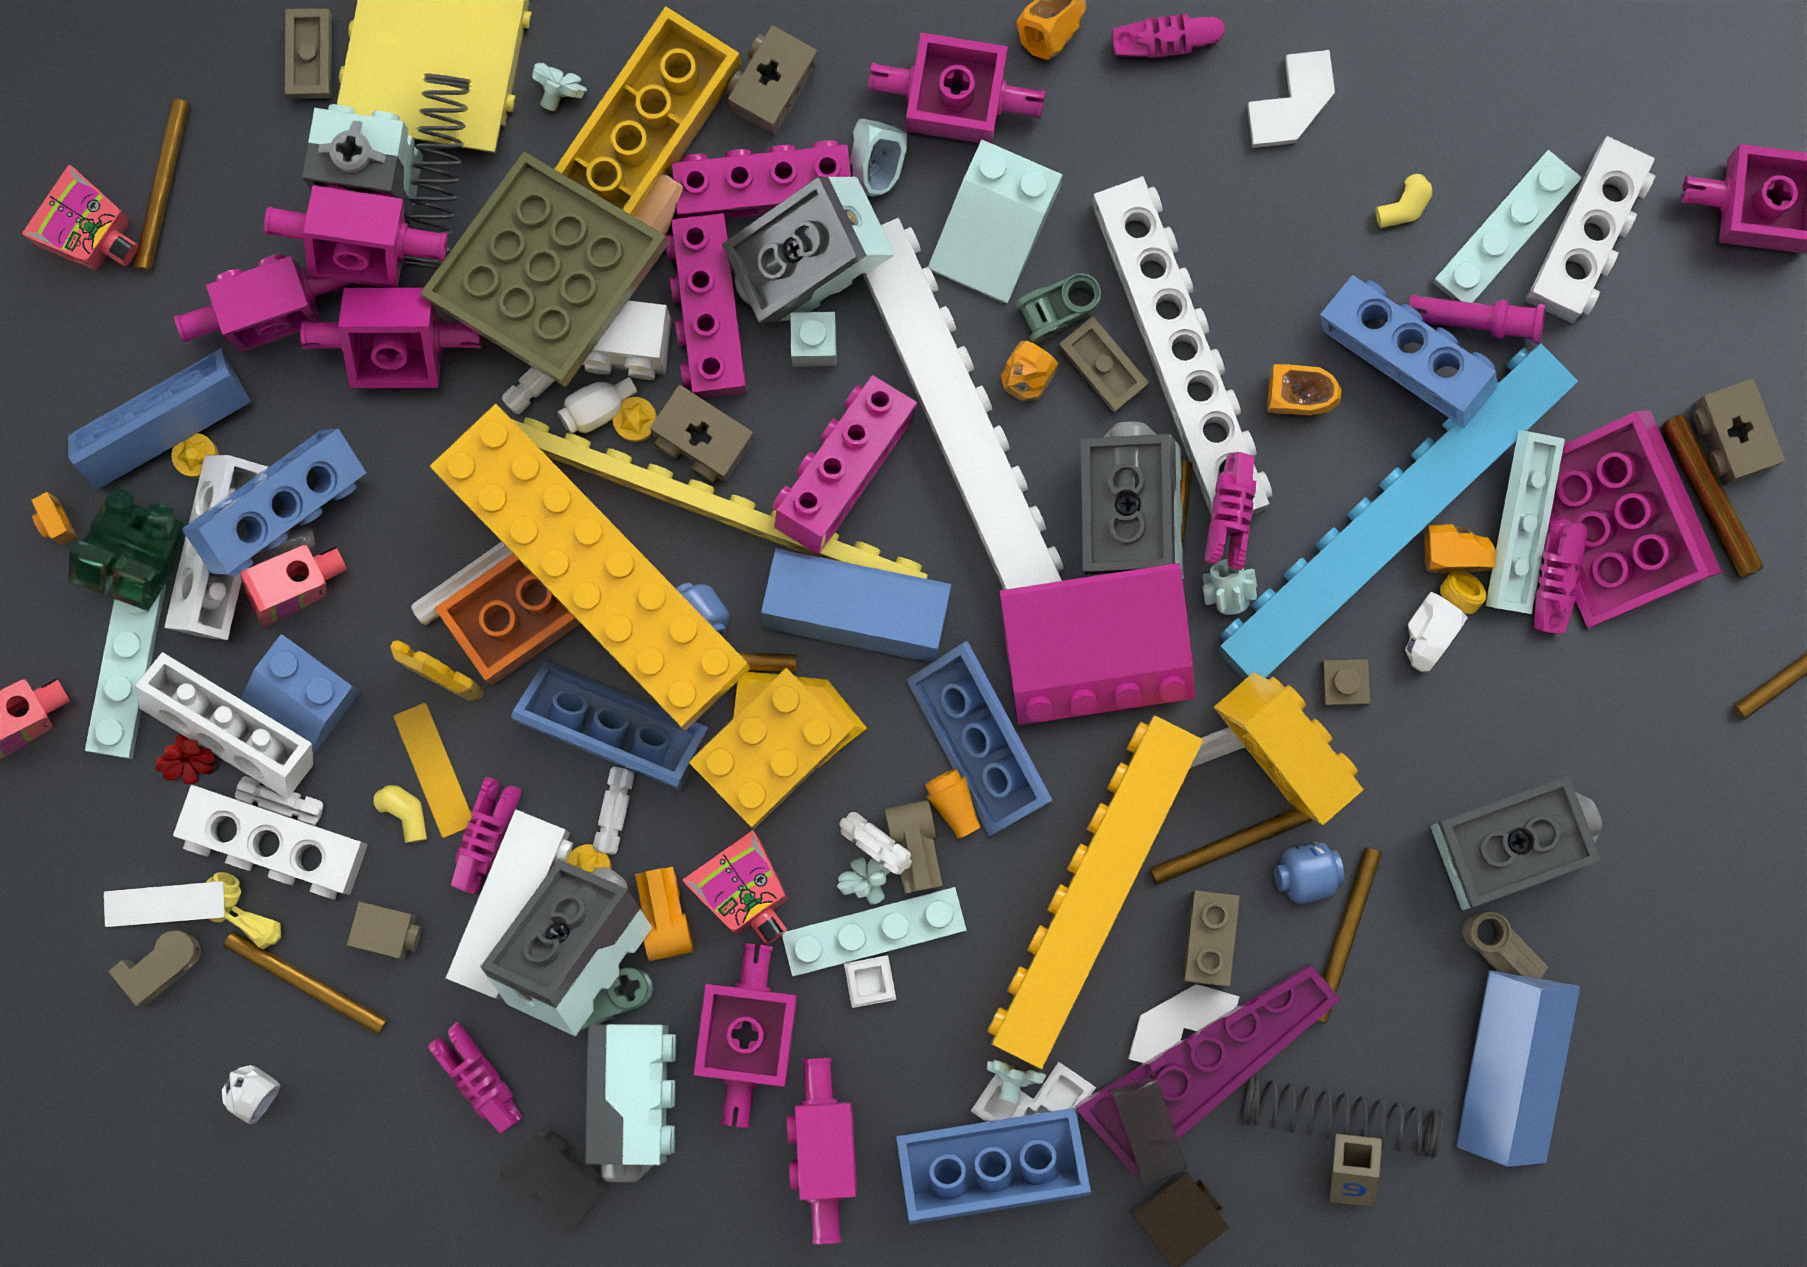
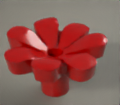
M179 734L175 737V745L166 746L164 755L157 758L155 769L158 772H163V778L167 780H175L179 775H182L183 783L188 785L198 782L197 772L209 774L214 770L213 762H215V757L211 749L200 748L197 740L188 739Z

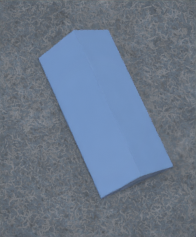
M220 348L69 434L68 458L89 483L98 490L251 403L226 354Z
M776 548L761 610L762 628L932 663L938 657L952 584Z
M968 641L960 644L906 679L952 768L957 769L961 777L966 776L974 809L989 837L1051 805L1053 800Z
M544 660L511 716L520 725L630 769L679 791L683 790L692 769L689 761L699 752L708 730L707 726L694 722L684 731L663 708L547 660Z
M1489 970L1457 1135V1148L1507 1167L1547 1162L1580 991L1578 985Z
M1076 1108L896 1136L909 1224L1091 1195Z

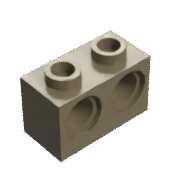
M1197 890L1190 892L1181 982L1220 987L1230 986L1240 895Z

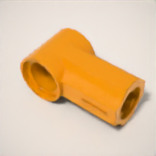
M674 867L635 874L642 912L652 927L644 939L649 962L693 953L690 927L686 913L682 912L680 892Z

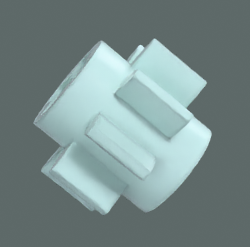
M1224 559L1211 567L1210 574H1203L1204 586L1202 588L1205 604L1211 605L1216 603L1217 610L1223 614H1238L1247 609L1249 600L1257 599L1255 570L1247 569L1244 571V567L1242 571L1229 568L1228 559Z

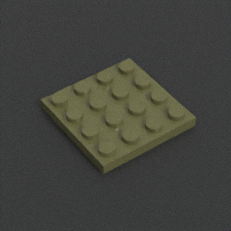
M523 152L420 294L424 299L431 302L433 306L566 387L666 249L669 241L664 234L528 153Z

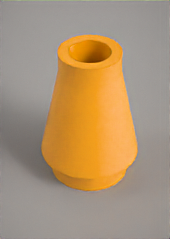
M957 769L947 771L925 784L929 792L926 798L950 826L957 839L981 827L975 814L966 776L961 777Z

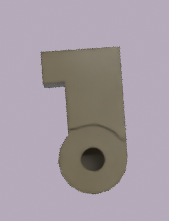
M177 930L168 931L158 938L154 950L136 965L130 960H121L108 972L135 1006L146 1007L199 961L201 945L198 939L191 933Z

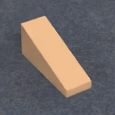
M661 174L635 215V218L666 235L684 186L668 175Z

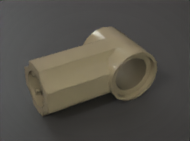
M929 800L885 808L890 838L896 841L895 844H900L911 853V866L900 874L905 894L943 887L933 841L936 840V833Z
M1488 911L1474 912L1463 923L1462 935L1466 944L1473 950H1477L1497 972L1541 979L1549 968L1511 929L1509 922L1501 914ZM1485 919L1492 921L1496 929L1495 938L1488 944L1482 943L1477 935L1478 926Z

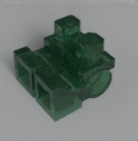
M119 487L113 488L106 498L103 507L91 522L90 532L83 541L77 540L70 549L68 582L106 595L112 586L111 598L149 612L164 587L165 578L171 573L178 561L182 548V528H184L185 522L174 519L173 507L158 502L150 504L147 509L134 504L132 492Z

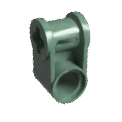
M1079 273L1048 287L1034 290L1015 301L1014 305L1016 310L1023 312L1032 332L1029 338L1032 343L1037 344L1051 339L1066 329L1096 315L1101 303V289L1094 277L1089 274ZM1077 288H1086L1093 294L1094 298L1087 306L1080 307L1074 305L1069 300L1070 293ZM1037 308L1040 309V312H1041V314H1042V316H1043L1045 322L1042 321V319H1041V317H1040V315H1039V313H1038Z
M638 968L619 969V976L609 989L600 990L594 998V1011L580 1031L588 1029V1024H603L615 1019L617 1015L646 1004L652 997L654 989L649 974ZM627 976L630 981H639L640 988L634 991L636 998L634 1000L630 995L621 994L620 988L626 985L625 977Z

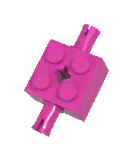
M920 33L915 66H911V70L879 65L872 62L871 75H869L868 91L874 90L906 96V100H909L906 114L907 132L975 143L985 140L993 144L997 115H1002V111L1041 118L1046 90L1040 91L1007 85V81L1003 79L1008 46L928 33ZM954 84L962 85L960 95L951 94Z
M1740 144L1727 159L1724 181L1692 177L1691 175L1685 176L1682 191L1686 192L1681 194V202L1683 204L1692 203L1720 207L1722 216L1719 243L1807 253V152ZM1768 193L1772 194V199L1767 197ZM1772 200H1773L1774 202L1780 203V204H1779V205H1775V204L1772 203Z
M313 185L307 213L276 209L268 206L264 219V235L302 239L304 241L308 276L384 288H398L405 255L436 259L442 262L446 256L448 233L408 228V223H405L403 199L394 198L392 195L384 192L368 194L349 191L345 187L338 185L327 187Z
M272 255L258 262L259 267L242 272L241 269H233L217 275V281L206 285L212 305L180 316L176 315L174 319L179 335L184 343L221 330L222 335L241 353L299 333L302 321L322 322L316 304V297L346 286H352L353 283L308 276V271L306 272L305 268L301 269L292 256Z
M413 287L344 288L339 322L302 321L300 331L303 350L342 349L350 388H439L443 348L481 349L483 336L459 321H442L441 317L437 315V308L421 296L420 292L423 288Z
M744 943L740 984L735 983V987L705 985L694 1075L720 1078L722 1083H726L721 1125H733L735 1108L738 1107L736 1127L749 1128L753 1087H758V1084L787 1086L798 996L771 992L770 987H767L772 946L760 945L758 963L755 964L757 945ZM745 1022L752 1023V1031L759 1033L758 1041H751L748 1049L742 1048V1041L734 1036L735 1030L743 1029Z
M831 1058L802 1059L805 1076V1100L801 1101V1105L795 1106V1115L787 1116L788 1144L797 1143L798 1160L789 1163L791 1190L800 1191V1200H806V1202L811 1203L812 1244L840 1243L838 1201L843 1200V1197H856L857 1194L852 1102H837V1099H833Z

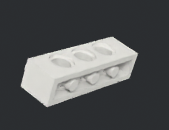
M1606 136L1589 165L1527 295L1526 302L1536 307L1538 304H1545L1547 312L1572 324L1582 313L1590 314L1600 294V291L1594 289V286L1600 274L1608 276L1619 252L1612 250L1619 235L1624 238L1627 236L1636 219L1637 214L1630 210L1637 196L1642 199L1645 198L1654 181L1655 175L1650 173L1649 170L1655 158ZM1604 185L1615 186L1619 189L1622 200L1619 202L1608 200L1603 194L1602 187ZM1593 223L1598 225L1603 232V240L1595 241L1590 239L1585 234L1584 224ZM1576 262L1580 264L1585 271V279L1576 280L1571 278L1566 272V263Z
M205 455L189 523L268 467L230 455ZM244 519L238 522L236 528L237 535L241 541H244L248 535V525ZM185 537L164 628L202 638L228 640L241 585L240 573L235 576L211 574L187 537Z
M163 652L135 685L139 709L188 739L197 740L201 747L211 749L214 755L286 799L290 797L313 766L311 742Z
M194 785L190 786L173 836L185 840L183 846L185 850L209 857L211 849L228 854L225 863L251 871L253 863L269 868L268 878L292 886L295 878L311 882L310 892L333 900L336 899L338 892L347 895L351 894L368 846L366 843ZM232 818L236 822L237 833L231 841L223 843L218 836V827L223 820ZM274 832L279 838V848L272 856L265 857L260 851V841L265 834ZM316 846L322 854L321 864L315 870L307 871L302 865V855L309 847Z

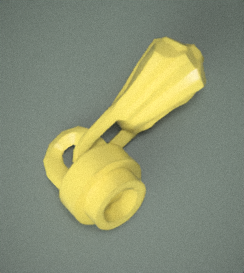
M217 872L206 881V883L222 881L224 884L225 916L222 918H210L209 920L213 922H223L225 919L240 928L262 950L275 945L280 940V923L251 912L243 911L235 906L241 894L240 882L235 876L226 872ZM230 911L235 912L236 914H238V916L234 917L230 915Z

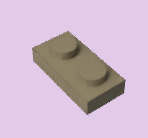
M285 9L286 97L288 99L331 98L332 13L330 9Z
M1093 316L1058 345V348L1114 414L1149 386L1148 380Z

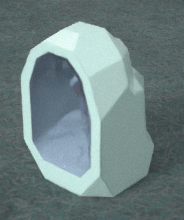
M860 119L853 131L854 143L850 164L853 166V177L858 178L866 196L875 197L888 192L899 179L907 149V133L895 126L882 122Z

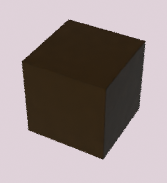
M1184 1170L1179 1171L1129 1211L1171 1267H1181L1230 1228L1218 1213L1222 1207L1201 1180L1195 1183Z

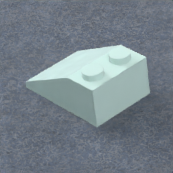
M981 140L928 265L933 273L1008 305L1060 190L1063 174L985 140Z

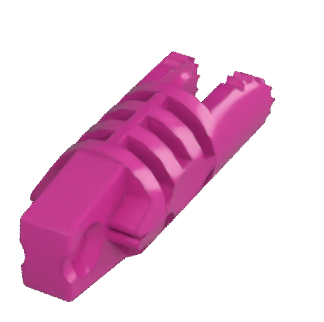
M1188 14L1147 18L1112 30L1114 55L1155 58L1192 53V47L1216 44V41L1223 38V34L1226 33L1224 31L1226 28L1224 26L1225 22H1222L1221 18L1218 19L1217 16L1215 18L1210 16V18L1199 17L1189 19Z
M1242 452L1227 455L1224 472L1218 474L1204 562L1216 564L1221 560L1226 535H1230L1229 555L1227 556L1228 566L1240 571L1244 567L1250 532L1249 525L1254 506L1253 498H1255L1256 481L1253 480L1254 455Z
M1558 516L1554 520L1552 519L1548 528L1549 532L1543 553L1545 560L1544 563H1541L1540 569L1542 576H1539L1538 580L1540 587L1536 590L1534 628L1544 632L1560 634L1566 632L1576 600L1574 592L1578 590L1579 583L1576 581L1577 577H1580L1581 574L1579 565L1583 563L1588 531L1585 524L1577 521L1569 522V519Z
M486 777L483 781L471 813L472 818L468 822L461 839L462 845L458 847L454 861L457 865L451 882L452 887L476 895L486 875L491 870L505 836V831L508 829L522 794L520 788L514 786L505 788L502 791L503 793L492 817L491 814L497 801L496 798L499 795L500 785L497 780Z
M455 1023L448 1030L449 1039L465 1061L462 1062L447 1042L440 1038L435 1039L429 1044V1050L451 1080L454 1079L457 1088L466 1100L472 1103L471 1106L482 1119L487 1118L495 1129L502 1134L518 1123L523 1117L511 1099L513 1094L507 1084L501 1081L498 1072L489 1060L487 1061L483 1057V1052L462 1024Z

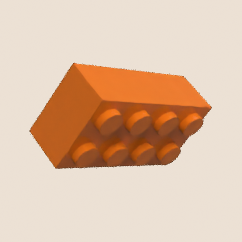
M513 553L435 607V610L479 673L491 686L581 624Z

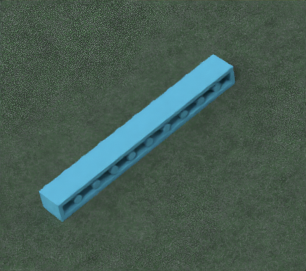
M1542 344L1538 345L1531 353L1524 347L1505 365L1511 372L1500 382L1497 381V389L1465 428L1449 418L1442 425L1447 432L1437 442L1429 437L1411 454L1416 460L1414 464L1405 472L1397 467L1379 484L1384 492L1377 499L1371 502L1365 497L1347 514L1352 522L1341 533L1333 527L1316 543L1315 546L1320 552L1309 563L1302 557L1283 575L1289 581L1277 593L1269 588L1251 605L1256 613L1250 619L1243 623L1237 618L1219 635L1224 643L1217 652L1244 680L1253 672L1264 678L1271 674L1517 441L1519 430L1527 431L1578 382Z

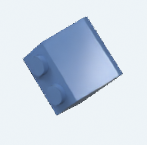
M280 634L253 670L240 700L311 742L314 755L361 691L292 640Z

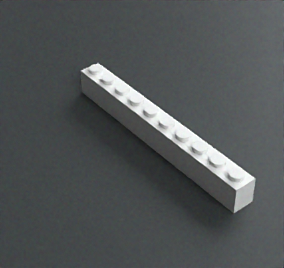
M899 218L882 224L881 227L895 255L875 269L862 273L1003 590L1062 581L1059 576V572L1064 570L1061 558L1055 546L1046 547L1040 533L1046 530L1043 518L1036 505L1031 508L1028 507L1022 493L1028 490L1025 478L1018 465L1010 467L1004 453L1010 450L1007 438L1001 426L993 428L986 412L992 410V406L982 385L975 388L968 372L973 371L974 366L965 346L957 348L951 332L956 331V326L947 306L939 309L933 293L939 291L933 273L929 266L922 269L915 253L920 252L921 249L914 231L911 227L904 229Z

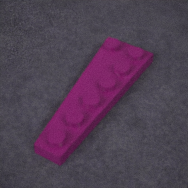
M1307 964L1080 1101L1075 1108L1135 1177L1341 999L1311 964Z

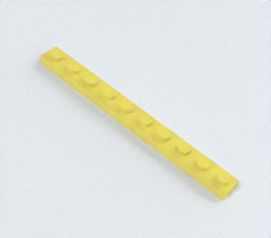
M526 417L524 422L521 423L511 419L552 460L807 555L928 579V574L920 572L922 565L903 557H897L896 562L879 557L881 550L863 542L856 541L854 547L837 541L839 537L837 533H834L820 555L774 528L776 510L772 511L771 516L754 510L756 504L746 498L731 495L730 500L714 495L715 488L703 482L690 479L687 485L673 480L674 473L663 467L649 464L647 469L631 464L632 457L620 451L608 448L606 454L590 449L591 442L580 436L566 433L565 438H561L548 433L550 427L537 420Z

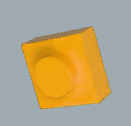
M46 492L31 500L37 511L36 514L32 515V519L44 539L50 537L60 545H64L78 537L58 498Z

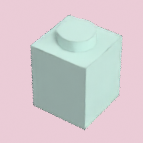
M790 312L791 359L793 367L837 366L835 312Z

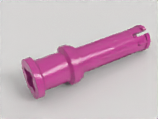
M1415 294L1411 295L1409 306L1412 308L1427 310H1416L1426 324L1491 331V336H1495L1496 339H1503L1506 335L1531 338L1533 343H1541L1546 311L1545 304H1538L1536 308L1509 305L1508 300L1501 299L1496 301L1495 305L1422 297Z

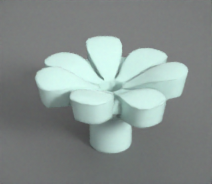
M536 63L534 65L532 78L541 83L545 90L540 105L548 110L556 111L561 97L582 98L587 91L584 86L579 85L582 79L576 74L569 73L563 76L561 70L548 67L544 63Z
M859 857L850 863L854 870L853 872L847 871L838 877L840 883L837 887L844 895L855 893L858 898L866 896L869 904H877L885 897L881 885L887 882L886 875L891 871L884 867L885 863L881 864L874 858H871L869 863L866 864L865 859Z
M993 1060V1062L988 1061L987 1070L996 1073L1004 1081L999 1098L1012 1103H1017L1021 1086L1026 1087L1034 1083H1043L1046 1074L1034 1070L1015 1069L1014 1065L1006 1061Z

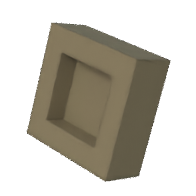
M1368 659L1323 660L1321 662L1323 707L1370 704Z

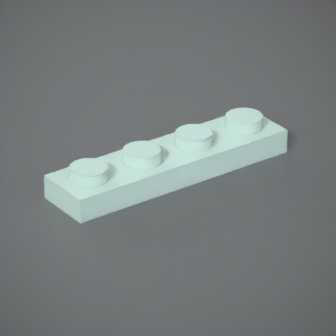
M1547 150L1440 272L1433 283L1452 300L1473 303L1578 184L1582 177L1551 151Z
M1518 431L1497 541L1495 568H1492L1485 606L1532 614L1565 442L1563 438L1530 431Z
M122 576L118 578L85 751L133 759L142 710L139 709L135 685L151 667L166 585L163 583Z
M953 887L790 930L783 934L782 938L792 977L967 930L956 888Z

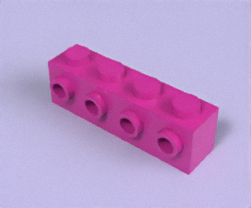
M834 140L815 142L812 144V148L795 150L793 145H778L769 148V153L751 154L750 150L738 149L726 152L725 157L708 159V156L705 154H691L682 157V162L672 163L673 179L684 186L679 201L676 204L678 219L724 213L725 220L759 217L769 212L817 177H851L848 145H839L838 141Z
M724 213L672 219L673 233L666 234L665 236L669 241L666 247L668 260H676L678 276L670 277L673 303L681 302L683 319L675 320L678 345H687L688 362L680 363L683 387L686 389L692 388V393L703 400L747 394L732 265L722 246L728 240Z
M873 375L863 388L857 385L846 400L844 408L847 411L840 421L835 418L832 419L824 430L820 440L823 442V445L816 455L809 452L801 462L797 470V475L800 477L794 486L790 488L786 485L778 494L772 507L776 510L774 528L820 555L912 424L917 402Z

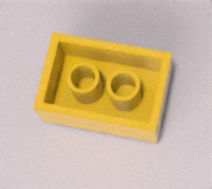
M785 668L689 763L755 829L851 735L815 696Z
M1253 672L1217 703L1214 709L1289 804L1316 822L1324 825L1364 790L1354 778L1359 772L1347 756L1342 752L1337 755L1328 744L1332 740V736L1318 720L1313 719L1310 721L1302 711L1306 703L1290 685L1284 688L1276 678L1271 677L1268 680Z

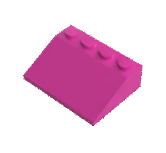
M1651 410L1633 412L1564 444L1548 528L1552 519L1554 520L1558 516L1569 519V522H1581L1587 527L1588 532L1583 563L1579 565L1581 574L1580 577H1577L1576 581L1579 583L1578 590L1574 592L1576 595L1575 601L1587 628H1591L1722 573Z
M1180 563L1000 590L1010 688L1018 725L1195 699L1193 660Z

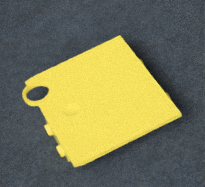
M358 0L354 20L350 21L348 28L350 42L345 66L341 67L339 73L341 87L337 104L351 107L355 110V114L372 116L374 111L396 114L400 117L399 120L404 121L407 126L408 136H412L414 140L437 144H458L421 133L417 128L419 126H459L425 116L419 110L422 108H460L424 97L421 92L425 90L462 89L427 83L423 79L425 78V73L470 79L472 81L469 88L471 91L468 94L435 95L462 103L469 108L466 112L434 113L461 121L466 125V128L454 131H430L461 140L464 143L461 148L496 153L501 126L505 127L508 112L513 113L516 95L511 94L524 28L529 29L532 12L528 11L529 0Z

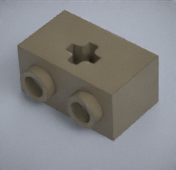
M771 25L765 36L759 34L752 43L748 52V57L751 58L743 73L738 70L733 75L727 86L726 94L729 95L728 103L731 112L775 136L814 72L819 60L818 50ZM773 71L777 73L778 82L770 80L767 85L763 84L762 75L770 77Z
M1754 378L1706 394L1694 403L1696 409L1693 411L1694 424L1700 435H1706L1712 450L1708 453L1709 462L1717 477L1722 476L1725 486L1769 471L1785 462ZM1730 428L1733 431L1740 429L1743 437L1740 439L1738 437L1730 438L1727 431Z
M681 385L677 386L650 427L653 437L657 438L654 445L674 459L679 454L694 462L691 469L712 483L716 477L727 483L755 441L753 431ZM706 429L710 440L708 445L700 441L694 446L691 433L694 431L701 434Z

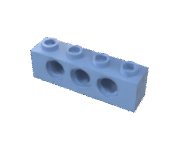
M1352 275L1320 314L1323 332L1465 428L1497 389V375L1494 370V364L1481 353L1473 352L1470 354L1458 346V340L1447 330L1440 327L1434 330L1423 322L1422 316L1411 306L1404 303L1399 306L1388 299L1385 290L1371 280L1363 282ZM1375 318L1386 321V324L1379 329H1370L1365 326L1369 320ZM1409 342H1416L1422 346L1415 353H1405L1400 350L1404 344ZM1445 366H1451L1458 370L1454 376L1449 378H1443L1436 374L1440 368Z
M339 428L323 429L182 528V530L211 574L235 576L253 564L251 557L264 548L265 551H268L282 544L288 538L286 532L298 523L300 526L305 525L319 517L323 512L320 507L332 498L334 501L342 499L352 493L357 488L354 482L364 476L366 471ZM310 469L317 475V485L313 491L308 487L306 481ZM276 494L283 501V509L278 516L272 509V499ZM241 519H244L248 525V535L244 541L239 539L236 531L237 524Z

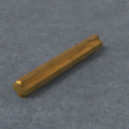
M1681 414L1665 421L1662 424V430L1737 572L1741 577H1747L1761 570L1763 562L1687 418Z

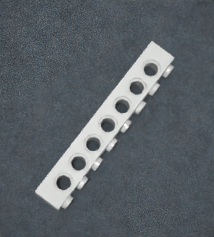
M1142 176L1095 193L1093 195L1092 208L1188 459L1193 463V472L1211 516L1219 468L1226 463L1227 455L1242 452L1256 456L1257 452L1249 431L1242 432L1236 416L1241 414L1236 395L1232 389L1225 390L1220 375L1225 374L1222 358L1217 349L1210 350L1204 334L1209 333V326L1204 312L1201 308L1194 309L1189 296L1190 293L1194 292L1190 275L1185 267L1178 268L1173 253L1178 252L1175 236L1170 227L1163 229L1158 213L1163 211L1158 192L1154 186L1148 188ZM1131 221H1140L1147 226L1149 233L1142 238H1134L1126 232L1125 225ZM1147 261H1155L1163 267L1164 274L1160 278L1151 279L1142 273L1140 266ZM1164 301L1172 302L1178 307L1180 315L1175 319H1164L1157 313L1156 306ZM1177 342H1187L1194 348L1195 357L1186 361L1180 360L1174 356L1172 346ZM1195 382L1203 383L1210 389L1211 397L1206 401H1195L1189 396L1187 387ZM1209 423L1220 424L1225 429L1227 437L1219 443L1211 442L1205 437L1203 427ZM1254 465L1253 480L1256 481L1255 498H1253L1252 515L1265 511L1269 505L1267 498L1272 497V489L1264 471L1257 473Z

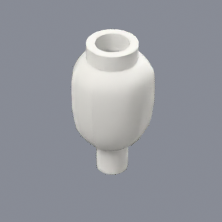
M629 377L615 385L606 382H596L569 395L564 402L565 408L557 411L568 433L573 434L576 431L588 433L614 418L621 410L622 400L637 393V389Z

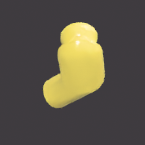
M1413 174L1405 180V191L1399 202L1375 208L1376 219L1380 228L1412 222L1422 215L1432 197V185L1424 175Z
M387 785L374 794L373 803L379 812H389L401 819L405 843L427 840L422 805L418 798L395 785Z

